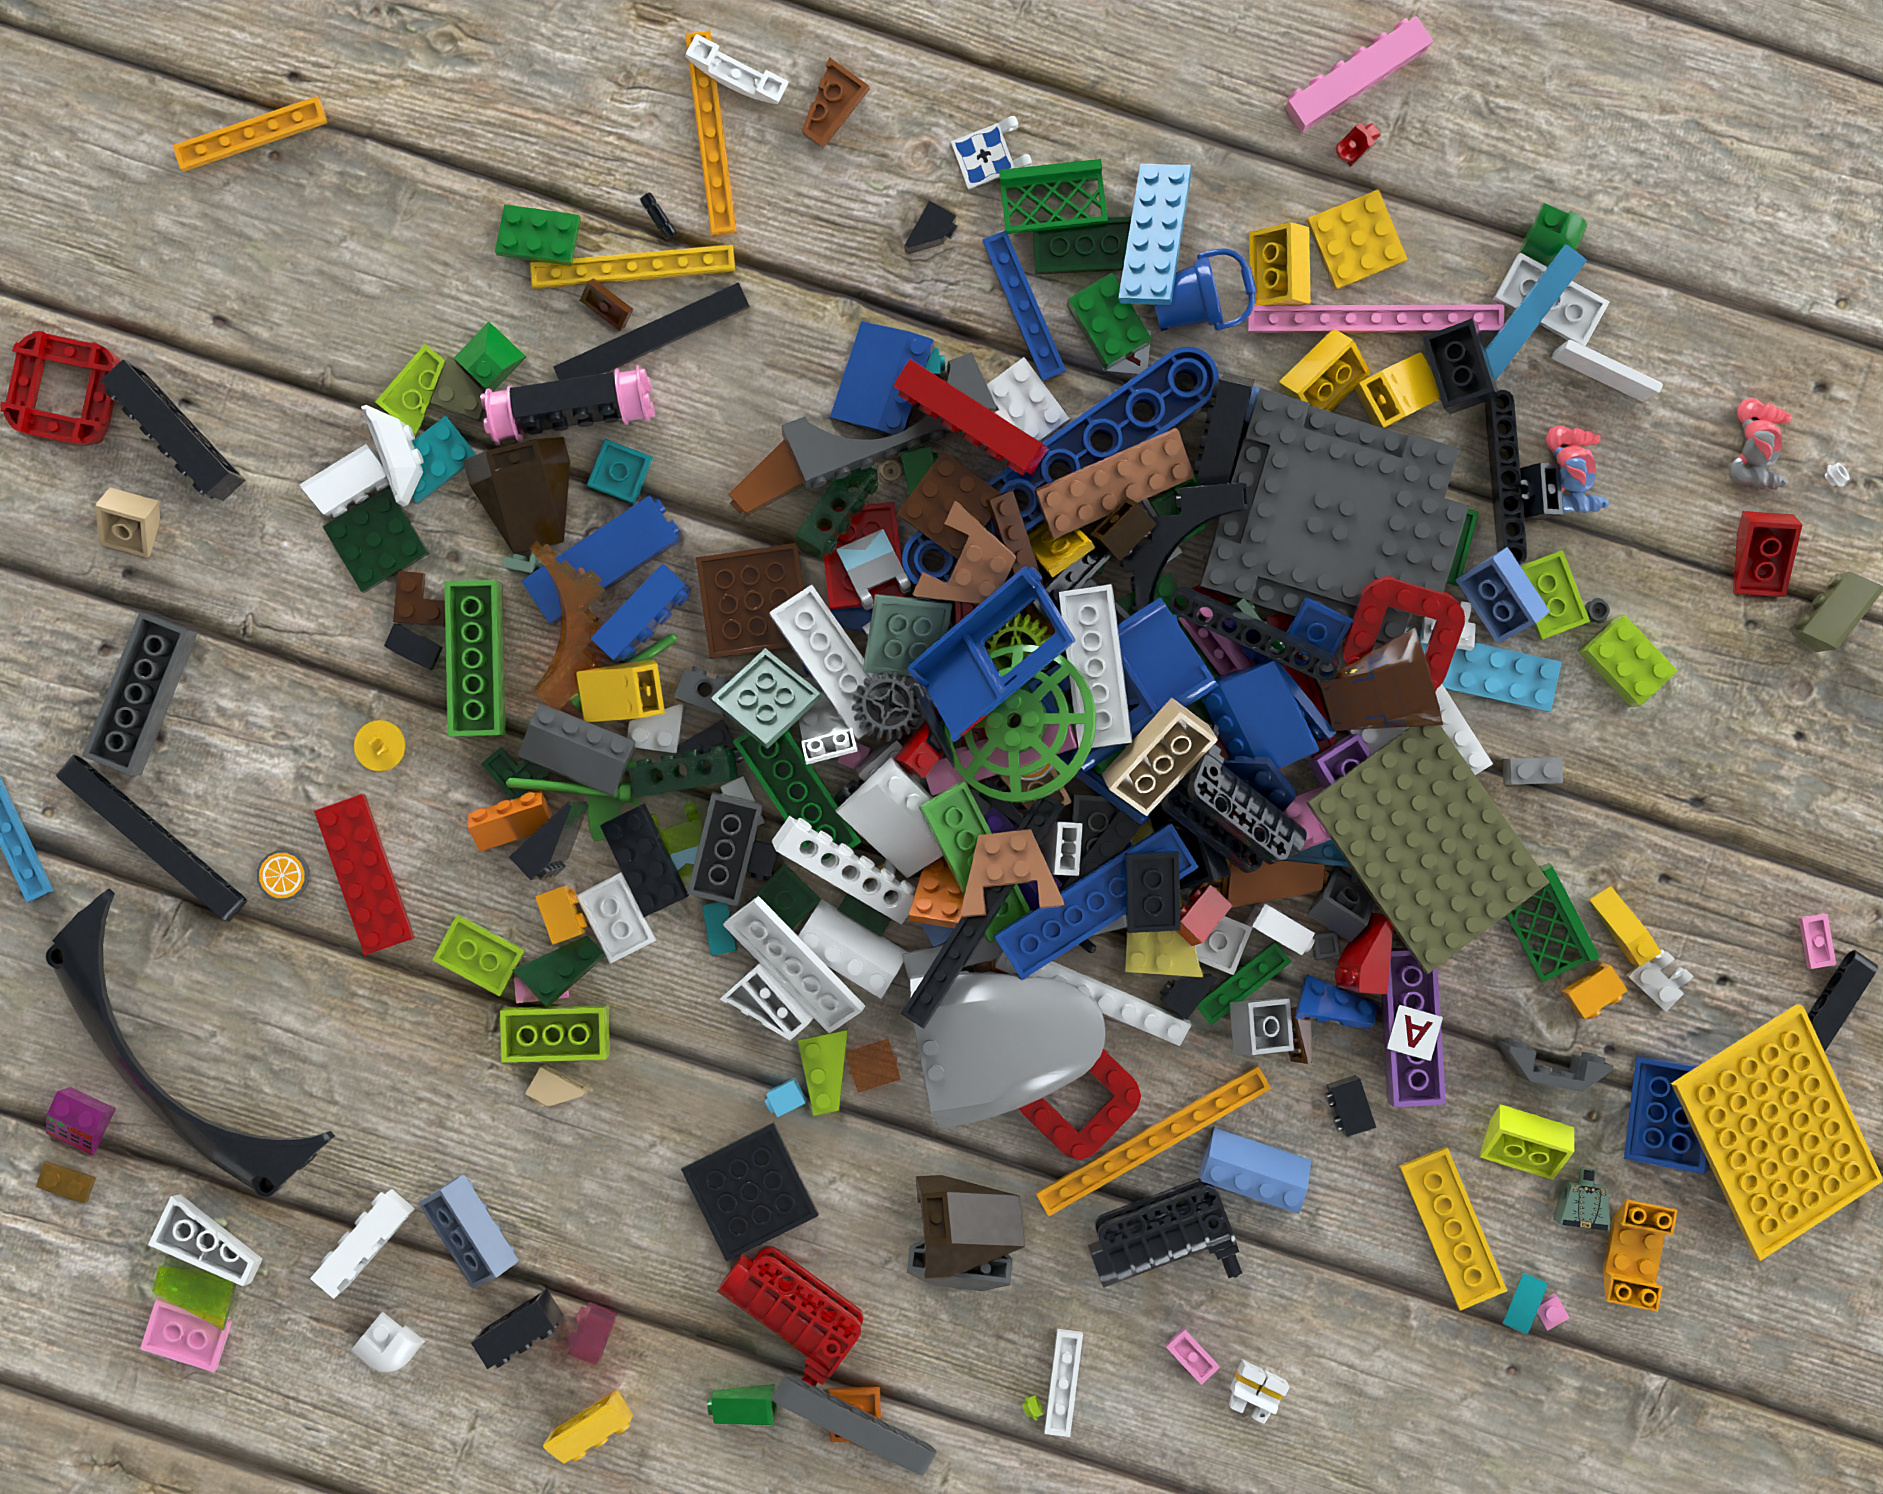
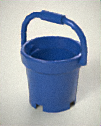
M1227 248L1213 249L1199 253L1197 255L1198 260L1194 262V266L1176 272L1171 305L1154 304L1161 331L1202 323L1214 325L1215 330L1219 331L1244 322L1253 311L1255 293H1257L1251 267H1248L1245 259L1236 251ZM1216 255L1231 256L1239 262L1242 268L1241 274L1246 295H1249L1246 311L1240 317L1224 323L1209 257Z

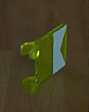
M695 802L687 803L684 806L689 822L660 830L656 814H650L681 878L692 874L703 830Z

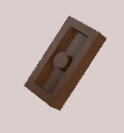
M594 278L587 282L579 300L619 331L626 327L633 312L632 307Z

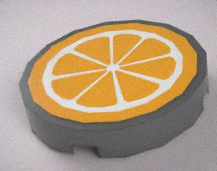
M277 850L267 854L261 860L257 869V883L260 890L267 897L276 901H288L300 896L306 890L308 877H310V870L306 861L298 853L289 850Z

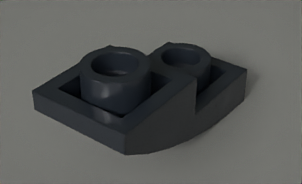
M396 623L393 624L384 644V647L429 670L434 669L443 649L442 646L429 638L417 635L401 624Z

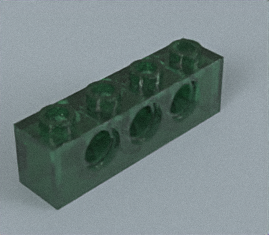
M872 467L864 470L858 468L842 479L835 478L795 533L796 546L820 560H823L826 554L830 555L837 545L836 540L838 537L848 531L851 525L850 520L855 514L859 515L864 508L867 496L869 494L873 495L879 485L877 470ZM852 487L858 489L855 492L848 491V489ZM836 507L844 508V510L840 512H836L833 509ZM821 527L831 528L826 532L819 530Z
M724 745L709 747V752L700 754V750L697 749L684 752L685 757L676 758L675 754L660 756L661 761L652 763L651 758L636 761L637 766L628 768L634 798L738 779L733 748L724 750ZM705 760L711 764L710 773L704 770L703 763ZM681 764L687 769L686 777L682 776L679 772ZM657 769L663 773L662 781L656 778L655 772Z

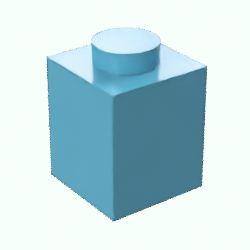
M796 1077L768 1090L765 1103L770 1113L775 1112L776 1116L780 1117L805 1104L807 1099Z

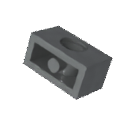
M694 666L692 670L684 669L674 697L725 716L722 711L712 704L711 697L730 680L718 675L715 680L706 677L707 671ZM704 683H709L712 686V693L708 697H702L699 692L700 686Z

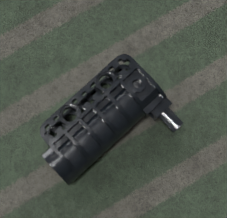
M1208 723L1215 736L1218 737L1219 727ZM1215 744L1161 800V806L1168 815L1245 873L1258 870L1263 860L1271 865L1299 854L1306 841L1307 832L1304 827L1223 765L1224 758L1220 756L1221 749ZM1190 811L1196 814L1197 822L1191 819ZM1228 840L1233 842L1235 851L1229 848Z
M1199 1178L1101 1214L1095 1221V1229L1100 1241L1088 1245L1103 1288L1204 1250H1208L1210 1254L1214 1253L1217 1260H1222L1228 1278H1236L1243 1274L1236 1253L1239 1252L1237 1242L1220 1195L1213 1185L1202 1182ZM1186 1200L1183 1205L1176 1206L1179 1201ZM1137 1218L1135 1223L1128 1224L1130 1219ZM1119 1223L1122 1224V1226H1123L1122 1228H1119V1226H1118ZM1110 1228L1111 1231H1110V1232H1106L1105 1229Z

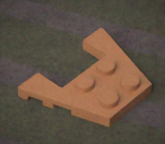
M955 501L945 524L969 535L965 547L948 583L923 572L913 595L916 597L981 604L1005 583L1016 556L993 534L987 531L975 517L971 516L960 503Z
M1031 829L978 835L961 909V917L986 915L984 887L1028 882L1038 883L1041 909L1065 906L1064 900Z

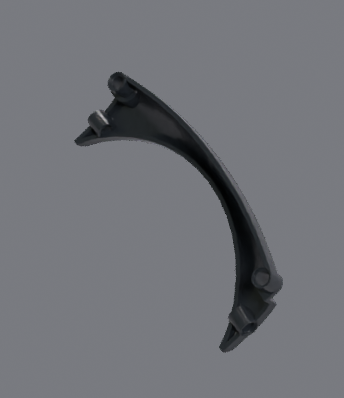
M111 889L104 891L87 907L79 911L52 940L54 944L47 950L45 956L48 965L53 967L69 1001L92 1039L137 1096L169 1128L209 1161L254 1189L259 1196L269 1197L282 1189L292 1175L310 1163L318 1155L317 1152L331 1141L335 1135L332 1131L307 1137L278 1138L233 1130L209 1121L189 1110L165 1092L149 1076L124 1040L114 1017L107 993L103 943L105 926L107 924L106 919L115 893ZM60 951L63 955V961L59 958ZM265 1178L274 1184L273 1189L266 1186Z

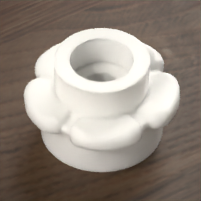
M1836 463L1833 466H1827L1825 478L1830 485L1842 487L1849 480V474L1840 463Z

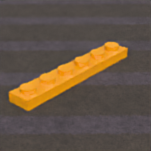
M316 96L174 144L172 147L180 170L186 172L327 124L328 121L321 100Z

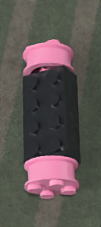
M637 365L636 370L620 372L619 369H615V375L613 372L519 387L508 385L507 390L492 392L489 388L486 389L484 394H481L482 407L486 409L487 418L484 419L486 434L491 435V439L496 445H501L503 440L516 439L518 442H522L523 431L530 435H537L543 433V430L563 431L568 429V426L574 425L589 427L594 422L614 423L619 421L620 418H622L625 426L629 425V421L645 419L646 422H650L651 417H655L653 401H650L649 393L652 392L650 378L647 377L646 370Z

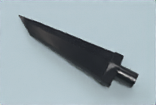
M919 684L912 688L916 697L914 702L944 755L954 768V754L933 705L930 695L926 696L922 685Z

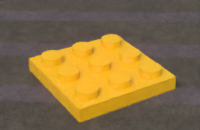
M1379 189L1311 216L1306 220L1335 291L1405 263L1408 260Z

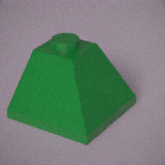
M489 321L454 357L486 389L490 388L492 392L526 358Z

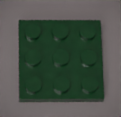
M389 487L322 526L362 593L369 591L397 574L398 571L404 570L430 554L403 508L395 501L393 492Z

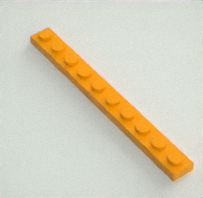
M1256 1065L1035 1192L1036 1196L1049 1217L1272 1088L1260 1067Z

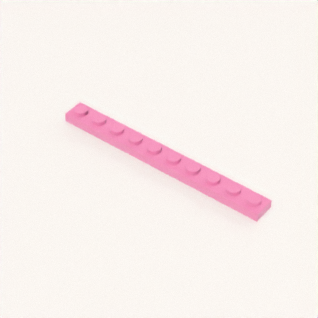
M1504 305L1254 306L1251 315L1247 318V333H1330L1333 329L1341 333H1432L1471 318L1478 324L1480 332H1499L1504 326Z

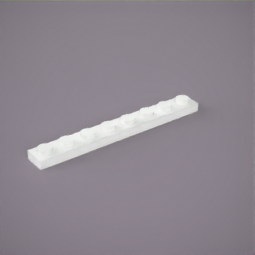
M1001 950L995 962V968L1009 974L1017 973L1004 951ZM1053 961L1029 975V977L1040 976L1073 984L1078 990L1087 996H1091L1103 1014L1178 1046L1181 1045L1191 1027V1022L1188 1019L1186 1020L1181 1016Z

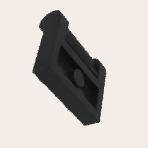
M723 720L678 745L700 785L708 782L707 779L733 763H740L745 760L733 743L734 739ZM726 747L730 748L732 753L701 770L698 765L700 762Z

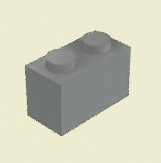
M1562 757L1503 759V784L1563 783Z

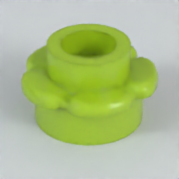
M1027 1395L1025 1397L1026 1402L1022 1403L1024 1412L1028 1418L1032 1417L1037 1421L1039 1416L1044 1415L1043 1407L1037 1395L1031 1397Z

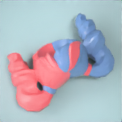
M1565 426L1551 428L1545 437L1546 446L1553 453V456L1556 457L1557 463L1560 465L1561 493L1564 491L1571 492L1569 496L1565 497L1562 494L1563 513L1576 511L1577 513L1583 512L1586 514L1589 510L1599 512L1601 508H1606L1610 504L1606 498L1584 494L1594 484L1596 465L1591 451L1581 446L1598 444L1601 440V435L1579 428L1570 430ZM1561 445H1568L1569 447L1562 448Z

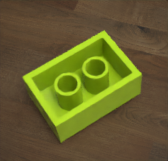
M1626 615L1614 617L1578 651L1630 707L1642 706L1678 671Z

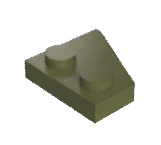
M447 356L431 403L481 421L485 411L481 403V394L485 392L451 357Z

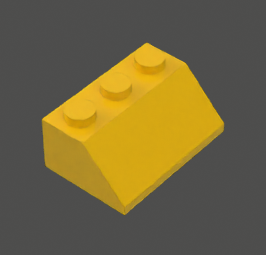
M1289 222L1249 232L1250 267L1257 291L1255 293L1254 306L1311 304L1309 227Z
M1333 329L1279 383L1288 397L1308 402L1310 406L1331 412L1371 372L1353 339Z
M618 1389L554 1428L543 1444V1447L563 1464L571 1459L573 1462H576L586 1455V1450L594 1446L596 1449L606 1443L609 1435L614 1432L618 1435L630 1427L629 1423L633 1413Z

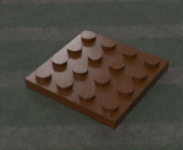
M798 543L696 557L710 659L762 652L765 648L768 651L792 648L769 616V612L804 590Z

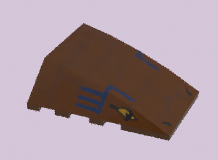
M1415 626L1396 639L1393 638L1386 642L1384 646L1362 656L1358 661L1341 668L1332 681H1319L1334 731L1443 725L1440 706Z

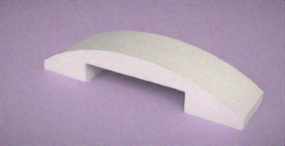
M698 34L695 35L685 57L698 69L724 86L745 96L767 103H779L789 81L767 70L762 74L719 52V45Z

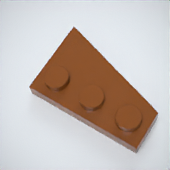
M830 57L826 64L827 69L824 77L820 80L817 96L811 104L802 128L803 135L822 149H824L870 90L868 84Z

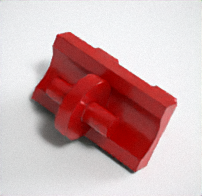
M1360 122L1336 145L1338 157L1343 161H1347L1349 167L1355 165L1376 144L1375 140L1381 136L1380 132L1373 123L1364 127L1362 122Z

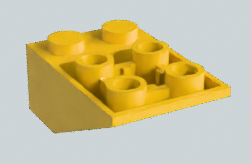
M1422 352L1366 378L1353 388L1372 424L1385 429L1441 399L1434 374Z
M653 659L576 672L583 718L586 722L638 719L665 714L658 664Z

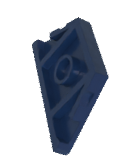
M1235 756V760H1224L1223 765L1283 812L1295 800L1297 792L1269 757L1256 756L1249 758L1246 756Z

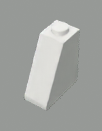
M1055 821L1039 846L1052 874L1079 876L1083 823Z
M1262 902L1255 904L1245 922L1247 925L1300 955H1303L1304 952L1308 953L1315 942V939H1313L1314 932Z

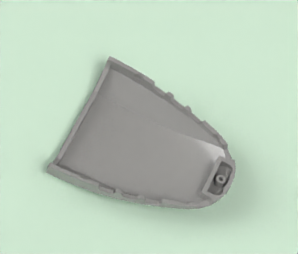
M961 971L925 1029L913 1022L931 1112L940 1129L991 1118L1018 1109L1059 1090L1092 1068L1102 1053L1106 1037L1105 1022L1098 1004L1091 996H1087L1078 990L1075 985L1040 976H1028L1021 980L1018 973L999 974L993 971L985 973ZM925 974L913 975L911 977L910 997Z

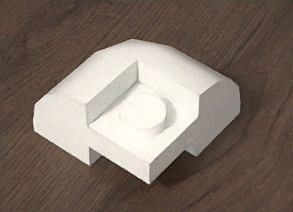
M382 1312L350 1352L374 1370L393 1372L406 1365L425 1341L406 1325L402 1328Z

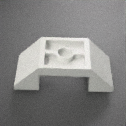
M812 677L804 678L805 681L821 693V699L798 720L806 764L857 752L858 746L852 728L848 729Z

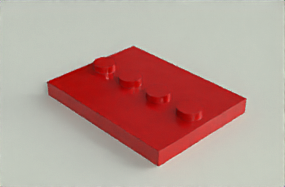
M895 502L818 510L829 610L863 607L836 549L884 529L902 566ZM896 579L868 590L872 596L873 604L875 595L906 597V594H902Z

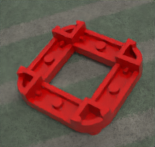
M32 331V334L25 336L19 343L16 342L12 349L16 353L6 402L1 401L0 404L1 412H4L5 419L11 428L28 435L79 446L101 443L109 429L115 401L106 394L104 390L107 387L100 380L120 362L118 356L95 342L90 343L56 336L43 331ZM45 361L91 370L81 418L35 409Z
M1384 576L1372 581L1367 586L1365 585L1360 593L1361 599L1346 642L1342 646V654L1346 666L1372 652L1387 606L1436 620L1424 653L1436 692L1437 688L1441 686L1446 678L1465 625L1463 608L1447 592L1441 593L1397 580L1392 576Z
M1104 1049L1089 1071L1113 1096L1080 1130H1076L1044 1098L1019 1108L1021 1113L1063 1154L1077 1160H1083L1095 1154L1135 1113L1141 1100V1093L1136 1080Z

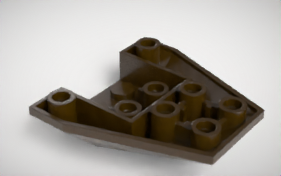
M564 437L541 438L484 451L463 461L471 489L513 554L531 551L533 547L540 549L564 543L570 475V458Z
M944 1175L916 1176L918 1203H921L925 1246L922 1253L924 1279L951 1278L1025 1248L1019 1195Z

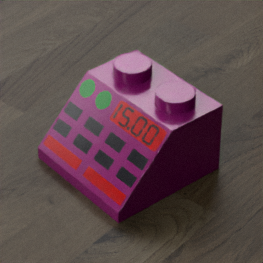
M72 1087L59 1090L46 1114V1134L90 1155H94L116 1108Z

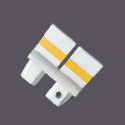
M1241 1359L1230 1386L1232 1395L1229 1406L1243 1413L1247 1402L1254 1404L1251 1417L1264 1424L1271 1413L1276 1415L1278 1404L1282 1397L1287 1394L1290 1386L1285 1379L1266 1370L1263 1371L1262 1368Z

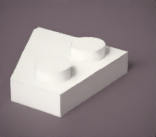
M678 704L664 709L665 714L630 720L627 738L635 741V748L678 753L685 705Z

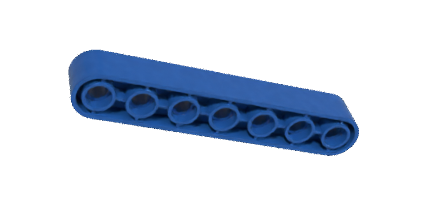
M1180 347L1172 350L1044 441L1043 444L1049 449L1032 475L1028 472L1021 475L1008 467L987 483L1000 493L1013 491L1026 495L1028 507L1020 511L1028 534L1045 522L1034 489L1055 481L1048 473V468L1051 464L1062 462L1068 466L1071 474L1160 434L1178 428L1203 410L1212 398L1214 383L1219 382L1218 369L1214 360L1206 352L1195 347ZM1180 373L1189 374L1194 379V389L1189 392L1179 390L1174 382L1175 376ZM1138 403L1148 404L1153 410V418L1147 422L1137 420L1132 412L1133 406ZM1102 432L1110 437L1112 446L1109 450L1099 452L1092 447L1090 438L1095 433ZM991 518L985 526L986 530L999 540ZM919 531L907 541L902 555L904 572L914 588H916L923 572L948 583L958 562L956 558ZM930 551L941 553L945 559L943 568L936 572L928 571L922 564L925 554Z

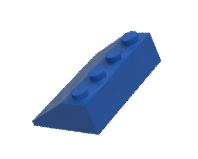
M861 321L830 418L886 437L905 431L914 405L898 396L899 389L893 385L909 359L924 368L926 367L934 347V339L910 331Z
M1274 659L1215 677L1214 679L1219 686L1201 697L1214 725L1219 727V735L1231 760H1235V756H1246L1249 758L1266 756L1280 769L1319 750L1278 662Z
M1636 1057L1624 1159L1701 1174L1709 1171V1162L1671 1085L1672 1082L1699 1065Z

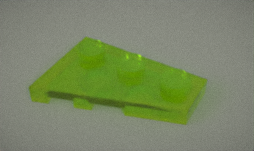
M159 1266L152 1292L225 1331L236 1283L216 1274Z

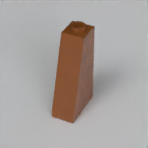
M783 440L728 494L733 499L730 504L739 514L744 511L749 516L804 486L785 441Z
M1263 860L1258 870L1245 873L1231 863V876H1229L1226 900L1233 905L1231 907L1233 908L1321 891L1323 885L1327 884L1328 871L1324 870V864L1282 860L1269 865Z

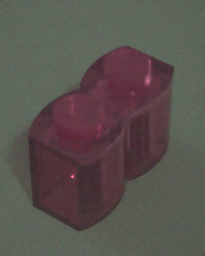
M591 1302L585 1308L581 1306L575 1320L579 1323L577 1331L570 1333L566 1346L570 1347L568 1355L597 1365L602 1357L618 1313Z

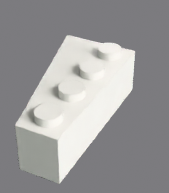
M393 1189L386 1194L381 1192L372 1201L371 1204L374 1207L370 1212L366 1213L364 1211L354 1223L357 1225L351 1233L347 1231L337 1242L339 1244L338 1248L334 1252L331 1250L320 1262L322 1266L310 1278L333 1299L354 1281L415 1210Z
M181 1194L170 1197L148 1244L241 1286L252 1283L262 1261L259 1255Z

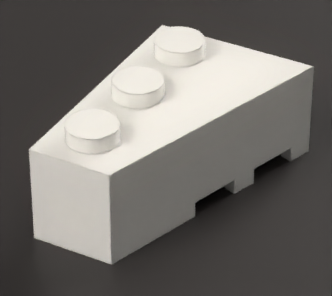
M761 963L720 998L723 1002H728L737 1007L747 1016L750 1015L761 1021L764 1026L788 1040L794 1038L814 1018Z

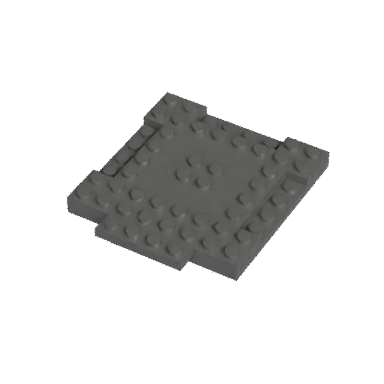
M1260 388L1255 398L1230 483L1242 482L1247 484L1248 510L1220 516L1198 588L1236 600L1245 598V600L1255 606L1291 617L1296 616L1302 602L1307 597L1351 619H1354L1361 599L1360 593L1364 586L1384 576H1392L1400 581L1444 593L1469 505L1445 498L1459 448L1410 433L1404 435L1310 406L1308 402ZM1387 606L1375 642L1385 645L1386 642L1393 638L1396 639L1403 635L1410 612Z

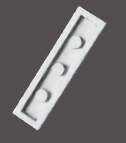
M1057 1329L1044 1434L1070 1437L1083 1332Z

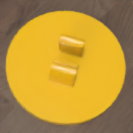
M383 720L372 721L364 725L358 731L354 741V751L357 759L363 766L373 771H387L394 768L400 763L406 750V741L402 731L393 723Z

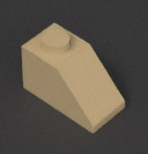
M543 1064L525 1094L530 1096L529 1100L532 1103L543 1107L544 1105L551 1106L583 1097L589 1088L551 1066Z

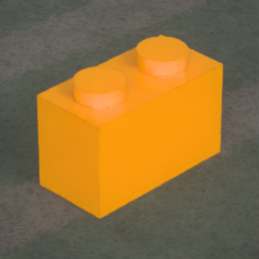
M569 885L535 896L552 945L586 933L584 929L587 927L586 919L582 912H578L576 903H578L577 894L573 888L570 889Z
M1606 963L1600 964L1561 990L1576 1015L1583 1019H1592L1602 1012L1601 1008L1607 1004L1613 1005L1623 998L1622 994L1628 991L1613 967Z

